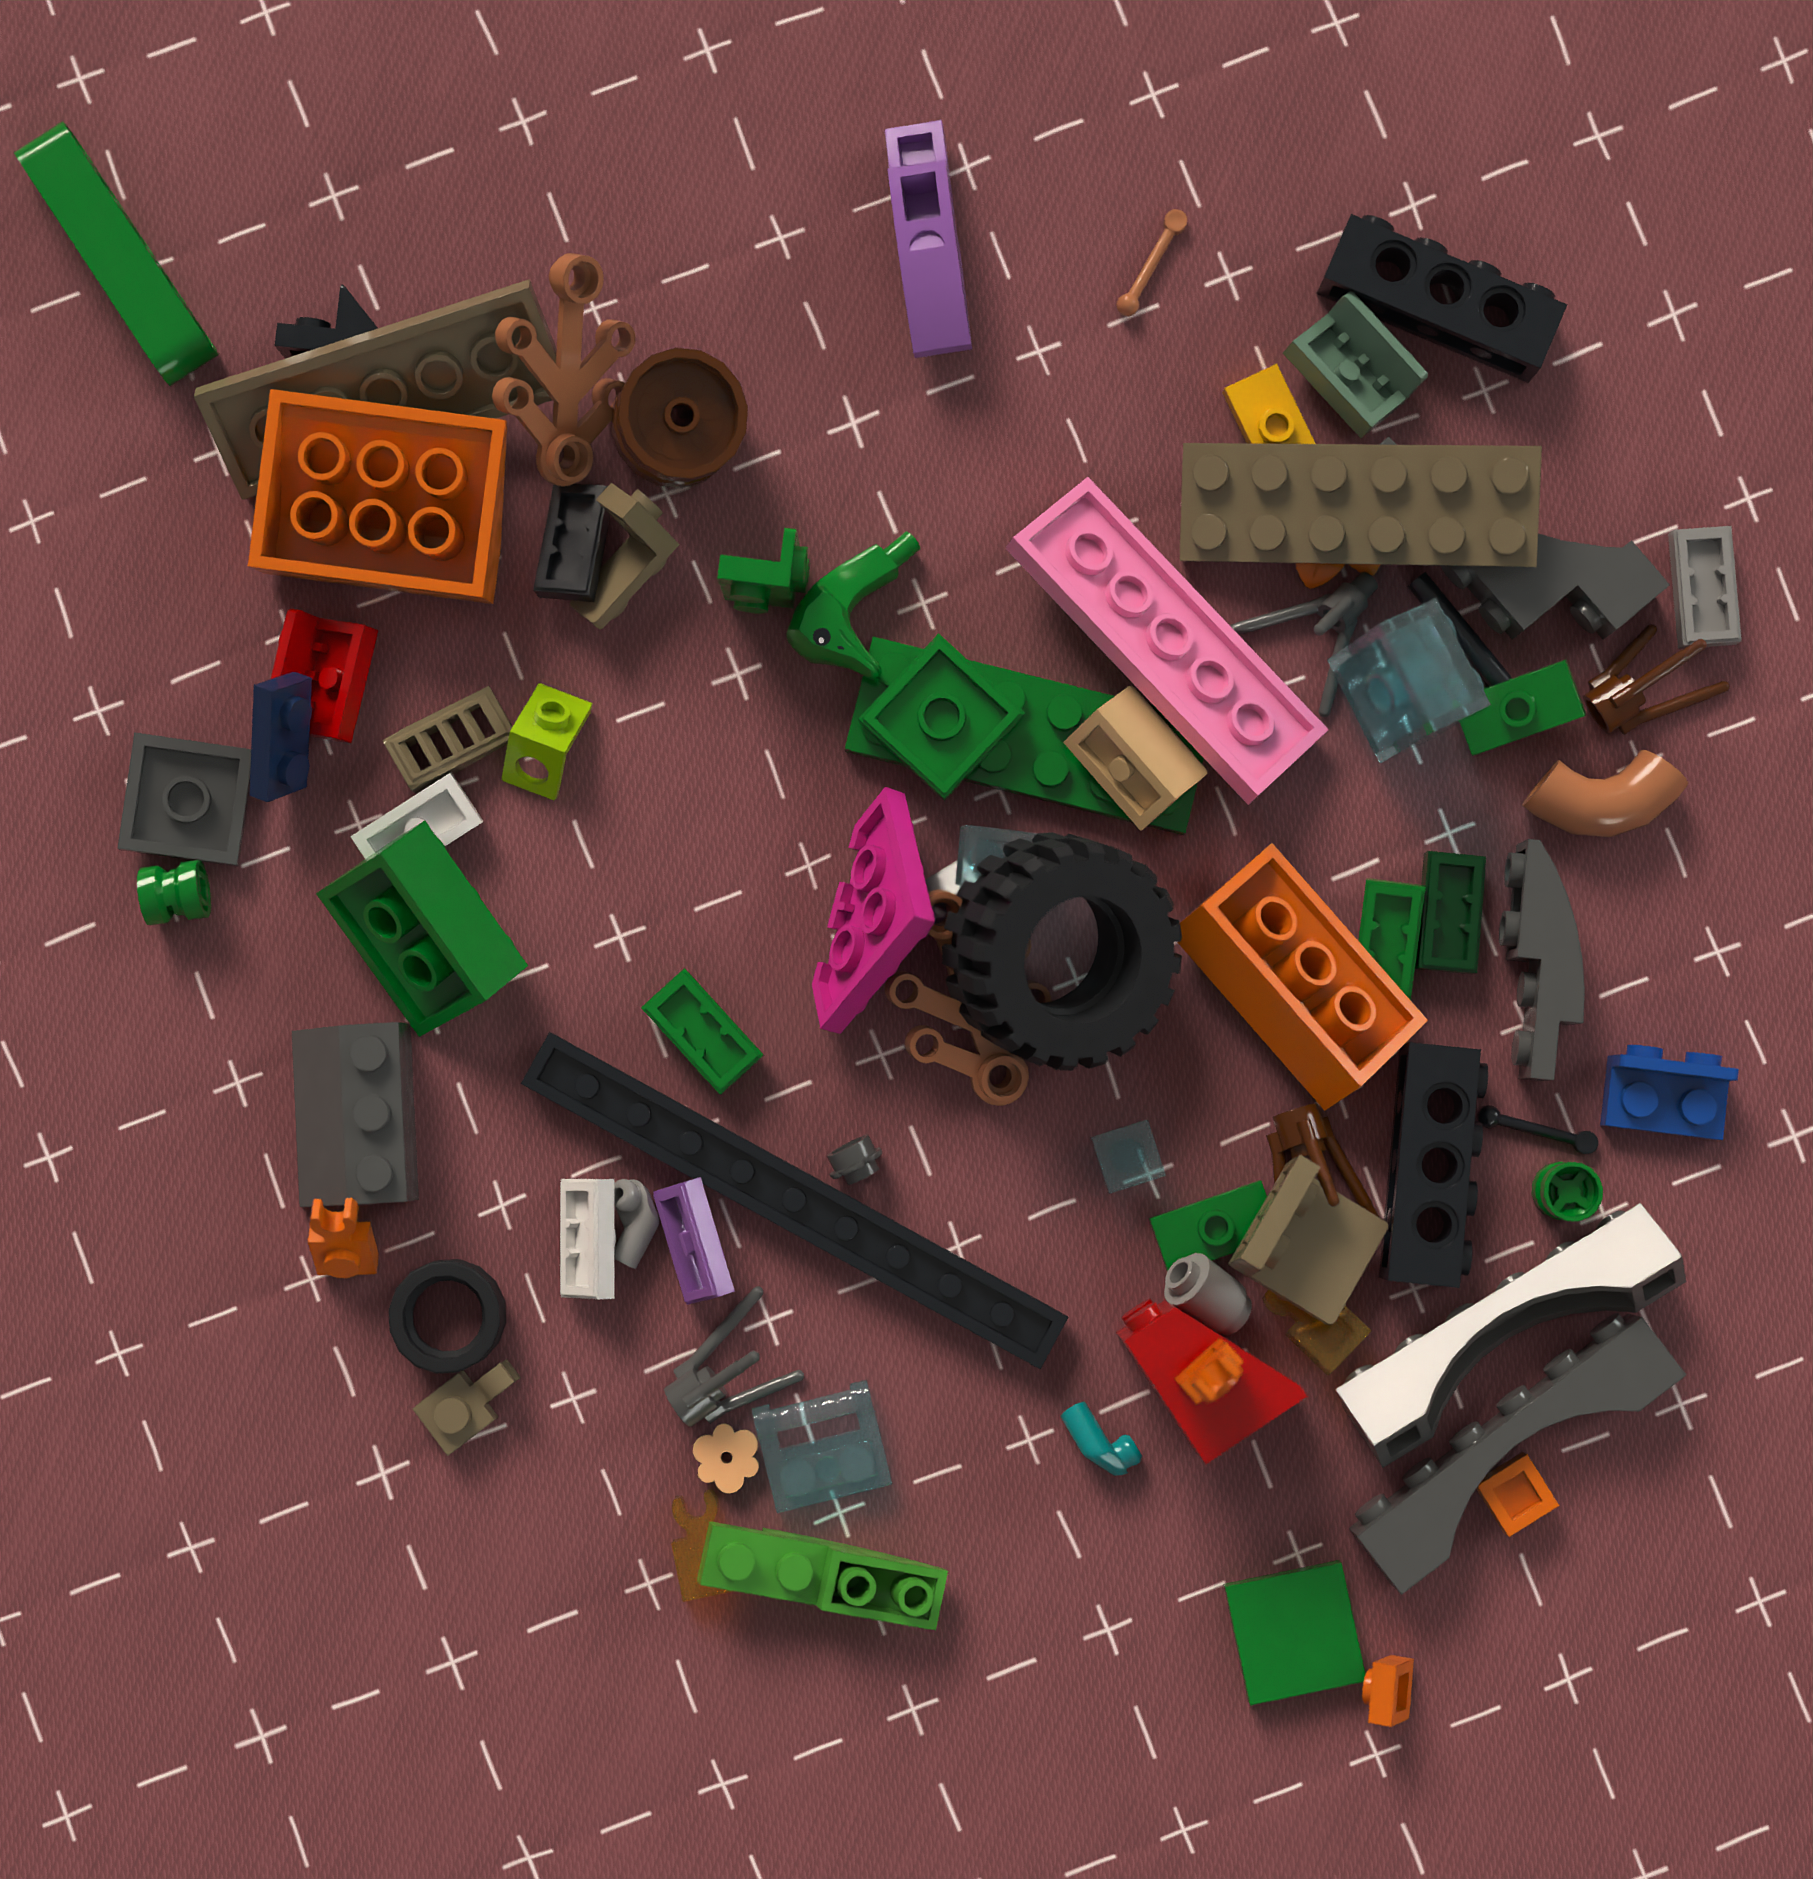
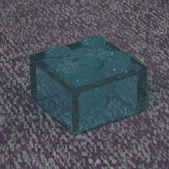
M1436 598L1378 624L1327 660L1380 764L1441 735L1491 705L1484 692V685L1480 675L1471 667L1457 640V633L1453 622L1444 614Z

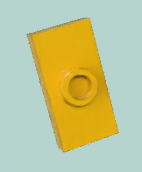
M1277 364L1224 388L1223 395L1246 443L1316 444Z

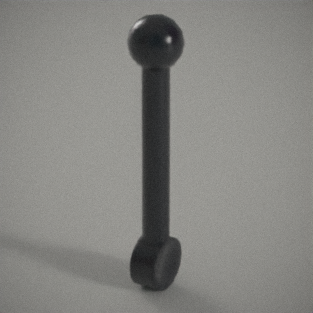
M1492 1105L1482 1107L1478 1113V1121L1482 1122L1485 1128H1494L1499 1125L1573 1145L1574 1149L1581 1154H1591L1598 1147V1138L1591 1131H1580L1576 1134L1500 1114V1111Z

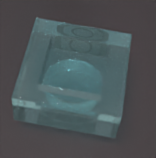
M1148 1119L1090 1137L1109 1194L1166 1176Z

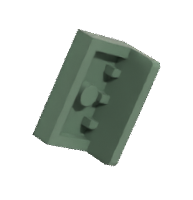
M1352 291L1341 297L1327 315L1293 340L1283 352L1284 356L1360 438L1364 437L1398 409L1428 377L1427 371L1418 363L1413 355L1406 350Z

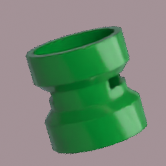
M201 860L181 862L176 869H172L169 872L161 866L139 869L137 874L138 901L142 916L147 925L166 924L174 914L177 916L183 915L189 920L209 918L211 914V891L208 875Z
M1556 1161L1545 1165L1537 1172L1532 1182L1531 1195L1535 1206L1542 1214L1552 1219L1578 1222L1589 1218L1598 1210L1603 1199V1186L1600 1177L1592 1168L1582 1163Z

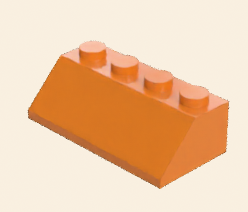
M1273 843L1267 846L1180 922L1182 940L1177 943L1324 1111L1359 1089L1428 1021Z

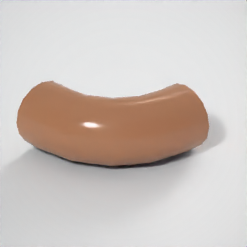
M1640 750L1632 762L1619 774L1605 779L1586 778L1558 760L1534 786L1522 806L1536 817L1570 834L1613 837L1651 823L1679 798L1688 786V781L1672 764L1647 750Z

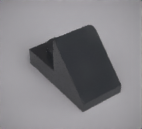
M342 284L340 286L335 328H331V324L325 320L311 317H299L296 319L295 324L277 323L274 346L286 359L378 329V327Z

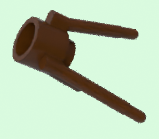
M1648 625L1602 673L1588 681L1592 690L1583 695V701L1591 716L1606 733L1610 734L1619 728L1621 733L1625 735L1640 724L1727 692L1730 688L1729 683L1721 681L1639 711V707L1646 703L1643 691L1703 651L1707 646L1704 639L1696 640L1635 681L1628 674L1618 679L1617 676L1657 633L1655 625Z
M1317 1103L1298 1107L1272 1117L1277 1132L1268 1134L1266 1137L1272 1152L1274 1184L1286 1165L1285 1151L1289 1150L1292 1159L1298 1155H1302L1305 1158L1310 1157L1312 1162L1321 1167L1317 1173V1178L1328 1204L1332 1207L1339 1204V1197L1322 1154L1327 1149L1358 1205L1380 1218L1370 1197L1335 1138L1329 1118H1322Z

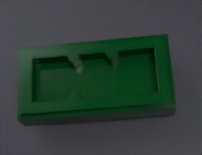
M1436 851L1424 852L1421 885H1425L1426 888L1415 969L1461 974L1477 973L1486 856Z

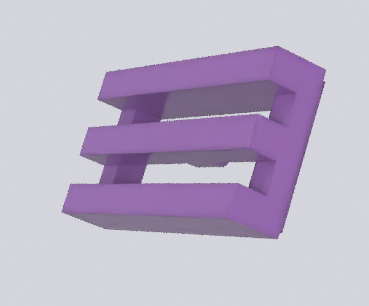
M701 1177L654 1191L653 1197L686 1304L689 1305L735 1292Z

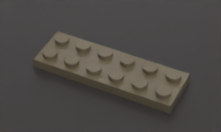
M528 279L197 387L194 398L241 499L244 500L257 496L270 389L496 419L508 415L499 411L492 399L495 385L499 380L506 377L526 381L532 387L534 393L533 402L536 405L552 401L551 397L518 355L506 353L498 347L495 339L498 324L507 317L520 318L531 322L536 329L537 340L555 363L557 348L531 281ZM519 327L515 328L512 333V343L514 346L521 337ZM514 387L509 394V403L511 406L516 402L518 397L516 387Z
M1183 443L1180 561L1537 567L1542 446Z

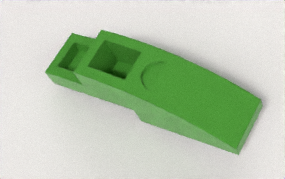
M709 1521L697 1582L708 1587L816 1605L821 1611L936 1630L948 1571L944 1568L903 1557L764 1527L761 1531Z

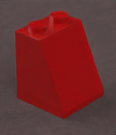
M1149 1298L1121 1317L1126 1326L1117 1331L1116 1334L1194 1452L1205 1464H1208L1308 1397L1299 1384L1166 1300L1157 1305L1156 1302ZM1221 1338L1244 1361L1239 1366L1242 1369V1373L1239 1375L1237 1382L1220 1398L1213 1402H1206L1203 1399L1197 1404L1177 1383L1175 1378L1215 1341Z

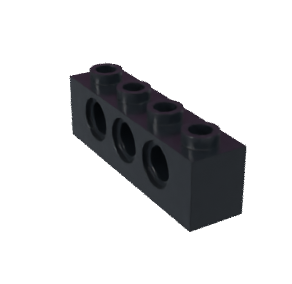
M1353 214L1350 215L1316 294L1338 302L1346 293L1352 291L1384 323L1527 383L1532 380L1542 367L1568 304L1556 300L1555 294L1544 286L1535 283L1520 285L1501 277V271L1487 262L1471 260L1468 263L1447 254V248L1437 241L1423 237L1413 240L1394 232L1393 225L1382 218L1373 215H1364L1362 218ZM1382 261L1396 264L1402 272L1403 279L1396 282L1383 279L1376 270V264ZM1438 283L1447 285L1453 290L1456 302L1453 304L1437 302L1430 293V285ZM1497 306L1504 310L1509 318V326L1496 327L1490 324L1485 318L1484 307Z
M1413 1042L1405 1043L1399 1049L1384 1221L1388 1223V1230L1382 1239L1379 1278L1460 1288L1461 1275L1468 1276L1470 1273L1473 1250L1471 1240H1464L1466 1216H1474L1478 1199L1477 1182L1470 1181L1471 1157H1479L1483 1142L1482 1122L1475 1121L1477 1098L1485 1097L1488 1085L1487 1063H1480L1481 1049ZM1438 1089L1446 1091L1454 1102L1452 1116L1443 1123L1435 1121L1429 1115L1427 1109L1430 1095ZM1433 1148L1443 1151L1449 1162L1447 1174L1437 1182L1430 1181L1422 1170L1423 1157ZM1433 1207L1442 1215L1444 1222L1443 1230L1437 1238L1426 1241L1417 1231V1218L1423 1210Z

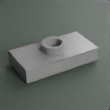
M1732 526L1672 530L1668 534L1678 649L1686 648L1698 639H1704L1707 643L1706 647L1736 645L1742 640Z

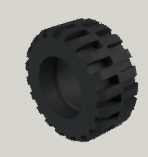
M1053 832L1038 833L1033 837L1032 842L1019 838L1005 844L1003 847L1005 857L999 858L991 854L988 855L977 865V870L981 876L976 882L973 883L968 880L963 882L956 894L963 899L958 913L948 912L944 929L953 932L951 944H944L942 946V964L954 970V974L947 977L946 984L950 996L962 1002L959 1013L970 1026L981 1031L982 1037L994 1045L1038 1066L1045 1064L1055 1070L1073 1071L1078 1064L1088 1069L1104 1065L1108 1061L1107 1052L1121 1057L1135 1047L1136 1043L1133 1037L1137 1033L1141 1032L1148 1035L1157 1025L1159 1020L1154 1014L1161 1004L1169 1006L1175 992L1174 989L1168 986L1172 973H1180L1182 955L1174 952V942L1182 940L1180 921L1168 917L1167 913L1174 910V903L1167 889L1156 886L1157 875L1146 864L1134 861L1131 854L1072 834L1062 836ZM1082 897L1089 904L1098 929V945L1093 964L1083 981L1070 993L1051 1002L1039 1003L1030 991L1025 973V956L1031 935L1041 919L1054 907L1067 900Z

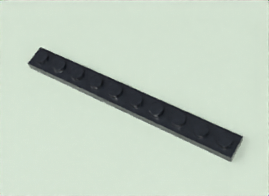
M552 1032L548 1033L521 1082L527 1088L693 1179L701 1177L702 1183L1040 1370L1069 1318L1068 1315Z

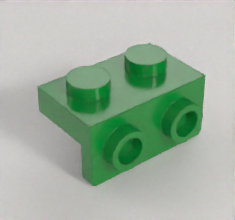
M784 528L780 562L720 555L717 579L724 599L734 601V609L749 613H768L769 606L794 609L796 592L805 594L807 592L810 571L808 547L800 546L797 529Z

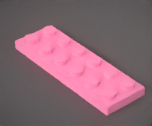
M1089 477L1085 478L1021 530L1006 546L1005 549L1248 805L1329 730Z

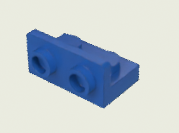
M1627 1045L1626 1055L1618 1054L1607 1057L1601 1126L1723 1140L1729 1081H1738L1739 1069L1721 1067L1722 1056L1686 1052L1685 1062L1662 1059L1663 1048Z

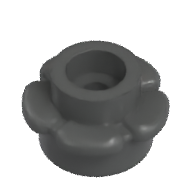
M868 1134L858 1137L827 1155L834 1170L829 1175L832 1179L844 1176L848 1185L859 1182L879 1170L875 1160L882 1155L883 1151L880 1147L875 1148Z

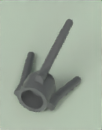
M754 1287L688 1360L673 1369L677 1379L666 1386L664 1391L671 1406L687 1426L692 1427L703 1418L711 1424L729 1411L803 1380L804 1373L801 1370H796L720 1401V1399L727 1395L724 1385L758 1362L760 1358L759 1353L751 1351L717 1374L709 1366H705L701 1370L698 1369L762 1297L764 1292L762 1287Z

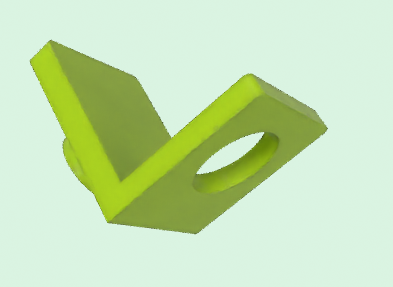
M538 684L510 730L502 781L555 800L559 794L566 755L590 715L592 703L544 684ZM531 757L540 761L546 767L548 777L538 779L529 776L521 769L519 759Z

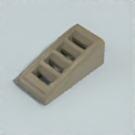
M487 686L385 738L383 743L410 790L418 794L452 772L454 775L507 745L509 733L513 726L492 689ZM480 707L496 733L488 738L484 737L471 712ZM459 719L474 745L464 749L451 726L453 722ZM440 731L453 754L444 760L430 737ZM416 743H419L431 764L430 767L421 770L409 747Z

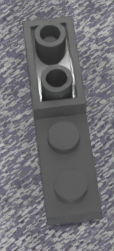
M1527 839L1517 844L1516 853L1509 852L1506 859L1504 884L1505 887L1512 888L1510 911L1504 910L1501 916L1499 944L1500 946H1507L1506 960L1529 963L1528 972L1522 971L1518 980L1517 1005L1525 1007L1523 1031L1516 1030L1513 1037L1511 1050L1512 1064L1519 1066L1518 1079L1550 1081L1555 1078L1559 1024L1576 1025L1583 1024L1585 988L1583 959L1576 921L1556 866L1541 840Z

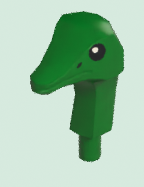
M906 531L884 550L875 544L842 563L818 580L794 610L786 632V638L791 647L810 663L852 669L873 681L880 676L882 668L865 649L850 624V614L864 597L897 579L899 575L898 568L920 550V545L915 537Z

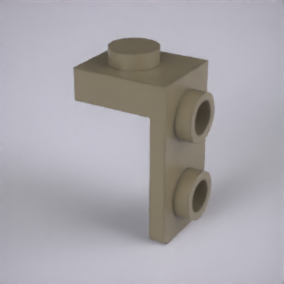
M613 483L601 493L596 501L619 523L630 537L601 567L595 602H570V606L578 614L598 629H603L610 620L616 618L624 611L630 598L651 576L657 574L664 567L667 558L680 545L657 521L663 512L652 500L638 489L630 496Z

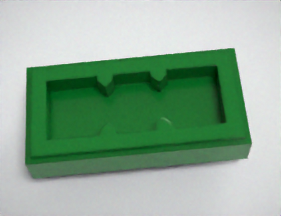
M1567 659L1452 701L1472 756L1586 715Z
M1366 878L1358 941L1411 1000L1426 887L1419 884Z
M685 968L641 1007L720 1095L765 1056Z
M1258 1180L1148 1218L1166 1271L1168 1272L1169 1268L1177 1260L1191 1254L1201 1253L1210 1260H1214L1235 1253L1267 1197L1262 1181Z

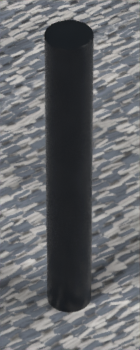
M1426 572L1407 586L1489 687L1512 679V676Z

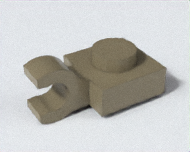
M507 1359L496 1365L475 1383L462 1370L412 1409L446 1455L449 1456L499 1417L489 1402L521 1377Z

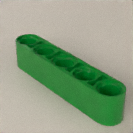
M64 121L60 122L14 152L29 178L165 382L171 387L217 357L219 354L211 340Z

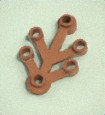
M575 253L562 255L554 262L549 272L550 285L554 293L559 297L556 363L537 340L536 329L528 320L507 317L498 324L495 332L498 347L506 353L518 355L554 401L553 424L533 402L534 393L532 387L526 381L511 377L499 380L493 389V403L499 411L515 415L538 444L536 454L538 471L547 482L558 486L572 485L584 479L591 470L593 451L590 444L612 420L614 403L611 406L609 405V393L613 388L615 389L616 401L625 383L610 378L598 380L619 357H624L633 350L636 341L634 329L630 324L612 319L605 320L596 330V346L581 362L584 304L590 303L598 297L603 287L604 277L600 264L594 258ZM573 270L574 279L569 286V274ZM519 327L521 337L514 346L512 343V333L515 328ZM615 330H618L619 341L613 347L611 342L612 335ZM594 386L592 391L594 406L577 422L578 403ZM514 387H516L518 397L516 402L511 406L509 403V394ZM564 449L563 460L559 463L560 452Z
M933 890L928 892L931 907L936 903L943 902L947 908L945 919L940 923H934L928 935L936 939L942 955V946L952 942L953 932L944 929L948 912L958 913L963 900L946 890ZM1029 940L1025 959L1031 952V940ZM946 966L949 976L953 975L954 970ZM907 971L895 972L893 976L887 979L885 995L892 1004L901 1009L917 1008L969 1030L978 1052L977 1054L946 1043L942 1035L932 1027L918 1025L912 1028L905 1038V1048L911 1057L921 1063L937 1062L970 1076L971 1086L975 1094L991 1105L1002 1106L1010 1104L1023 1094L1029 1080V1071L1024 1059L994 1045L981 1036L980 1030L970 1026L959 1013L962 1002L924 986L917 976ZM904 980H911L913 984L911 996L905 1000H898L895 992L897 985ZM1027 980L1030 990H1038L1039 1003L1051 1002L1050 992L1044 985L1033 980ZM930 1034L933 1037L931 1050L925 1054H918L916 1051L917 1040L922 1035ZM998 1065H1004L1006 1069L1005 1079L999 1084H991L989 1080L991 1070Z

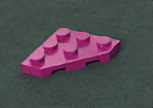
M888 787L881 791L854 825L848 848L858 851V854L852 865L850 883L839 882L827 925V928L837 930L830 947L828 964L824 962L817 963L812 981L820 1029L841 1034L854 1017L866 1008L870 998L888 977L895 974L900 963L915 945L928 935L932 925L935 923L934 911L931 907L924 869L921 864L914 826L911 821L905 793Z

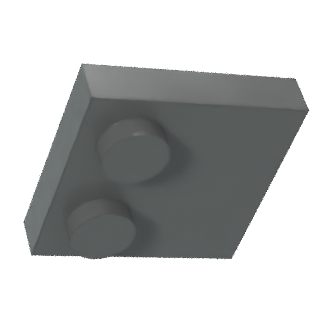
M134 732L117 849L239 866L250 789L251 749Z

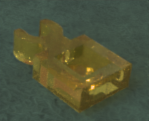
M1270 1290L1262 1297L1269 1311L1279 1316H1290L1296 1322L1287 1331L1285 1336L1328 1377L1372 1331L1346 1306L1343 1307L1335 1323L1326 1325L1290 1302L1279 1299Z
M713 1489L705 1490L704 1492L706 1512L700 1516H692L687 1513L682 1495L675 1496L672 1503V1513L675 1521L682 1528L686 1529L687 1537L674 1539L671 1542L683 1602L733 1592L731 1590L703 1586L697 1582L709 1521L713 1522L719 1508L718 1498Z

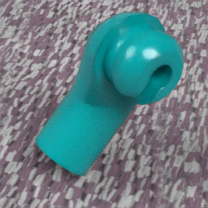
M1085 1401L1073 1405L1061 1414L1062 1421L1082 1455L1114 1476L1127 1474L1128 1471L1126 1469L1141 1462L1142 1455L1131 1436L1122 1435L1111 1444Z

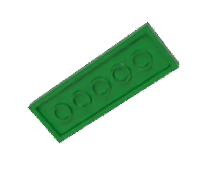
M873 636L869 653L880 664L882 674L874 681L864 676L862 677L845 745V752L907 767L860 724L858 718L920 654L923 648ZM968 660L1025 712V716L964 780L965 782L1133 823L1063 743L1098 708L1115 696ZM1151 705L1201 764H1203L1204 758L1154 705ZM1198 783L1180 796L1147 827L1184 835L1187 830Z

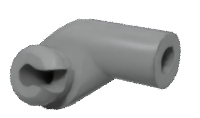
M620 1179L614 1182V1206L624 1230L614 1247V1259L636 1269L658 1228L659 1215L649 1190L640 1181Z

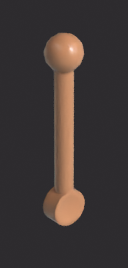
M1173 209L1166 214L1163 222L1165 230L1130 291L1120 296L1117 300V309L1123 316H1132L1138 311V298L1174 235H1179L1185 230L1187 216L1183 211Z

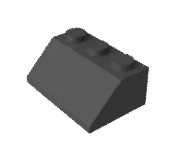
M401 1022L338 1025L292 1031L299 1206L312 1207L314 1199H322L323 1206L345 1205V1198H353L358 1204L419 1200L411 1025Z

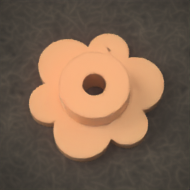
M723 1423L714 1429L713 1435L699 1437L693 1445L694 1457L701 1463L698 1468L699 1478L705 1483L715 1481L717 1488L724 1493L737 1492L744 1483V1477H752L758 1472L759 1463L753 1457L758 1449L756 1436L749 1430L734 1432L732 1426ZM722 1453H731L732 1460L729 1462L724 1461Z

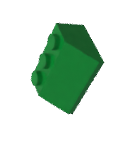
M425 820L376 851L316 893L419 1037L485 1002L528 966L515 948L513 941L505 934L481 900L476 889L471 886L446 851L442 841L437 838Z

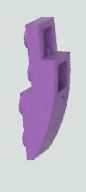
M942 120L885 129L889 168L887 169L914 357L920 358L972 349Z

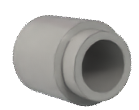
M1201 1253L1191 1254L1180 1258L1169 1268L1164 1288L1165 1299L1168 1303L1222 1336L1234 1334L1246 1323L1251 1313L1252 1302L1247 1296L1245 1287L1207 1256Z

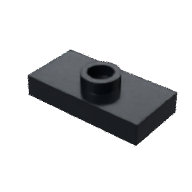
M576 483L569 486L553 484L533 591L539 598L595 602L611 516L596 499L608 486Z

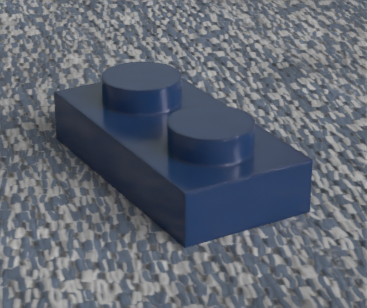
M291 672L254 685L249 796L270 802L307 787L310 767L308 759L310 719L312 716L311 677Z

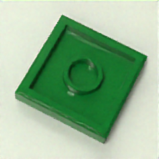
M938 633L858 718V721L945 801L1025 716V712Z
M1340 1560L1223 1584L1247 1700L1250 1705L1364 1682L1366 1674L1343 1566Z

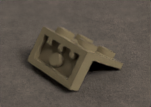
M1298 1155L1284 1166L1228 1265L1322 1323L1331 1325L1336 1322L1387 1232L1388 1223L1338 1192L1339 1204L1335 1207L1330 1206L1319 1181L1315 1179L1321 1167L1304 1156Z

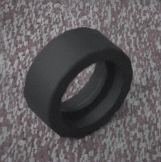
M461 1259L437 1260L411 1271L396 1288L388 1309L389 1332L398 1351L414 1366L435 1374L457 1373L484 1360L499 1344L506 1325L505 1299L496 1280L480 1266ZM439 1281H455L466 1285L476 1294L482 1307V1324L478 1335L469 1345L454 1351H441L430 1347L419 1337L414 1326L413 1310L418 1297L427 1287Z

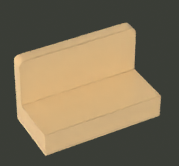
M1128 686L1098 708L1063 742L1140 831L1152 823L1180 796L1207 775L1206 768L1133 686Z

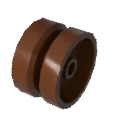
M673 348L652 354L631 372L613 405L611 432L619 456L636 475L656 486L685 488L705 482L736 454L746 434L748 405L741 383L722 361L701 350ZM672 409H677L680 418H689L690 424L685 427L677 426L671 419Z

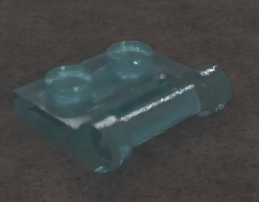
M867 1379L850 1383V1390L775 1409H771L770 1404L752 1408L754 1425L760 1442L777 1513L892 1485L891 1473ZM853 1413L857 1414L860 1429L784 1448L780 1446L777 1432Z

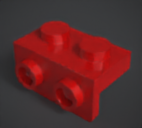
M288 609L283 629L279 636V646L271 679L291 672L311 677L312 716L310 719L309 736L352 743L379 630L365 624L319 618L302 610Z

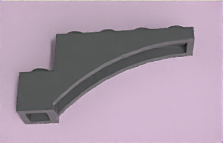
M1387 437L1379 445L1397 444L1390 437ZM1538 533L1537 567L1441 566L1445 575L1455 586L1462 590L1467 587L1482 604L1478 609L1485 622L1499 634L1505 631L1512 640L1564 596L1572 603L1570 612L1576 622L1588 633L1593 634L1596 631L1602 639H1605L1670 586L1632 540L1623 548L1603 547L1564 541Z

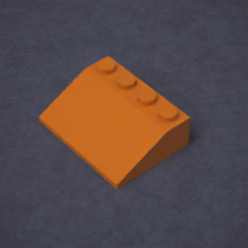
M270 389L248 567L263 574L494 604L502 537L507 421Z

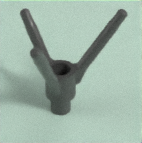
M1361 572L1351 583H1342L1332 594L1327 593L1312 601L1246 619L1230 626L1238 635L1314 613L1320 615L1322 619L1314 627V633L1321 636L1332 628L1338 634L1319 708V715L1327 717L1330 715L1349 642L1358 622L1357 617L1368 607L1367 599L1378 589V584L1370 574Z

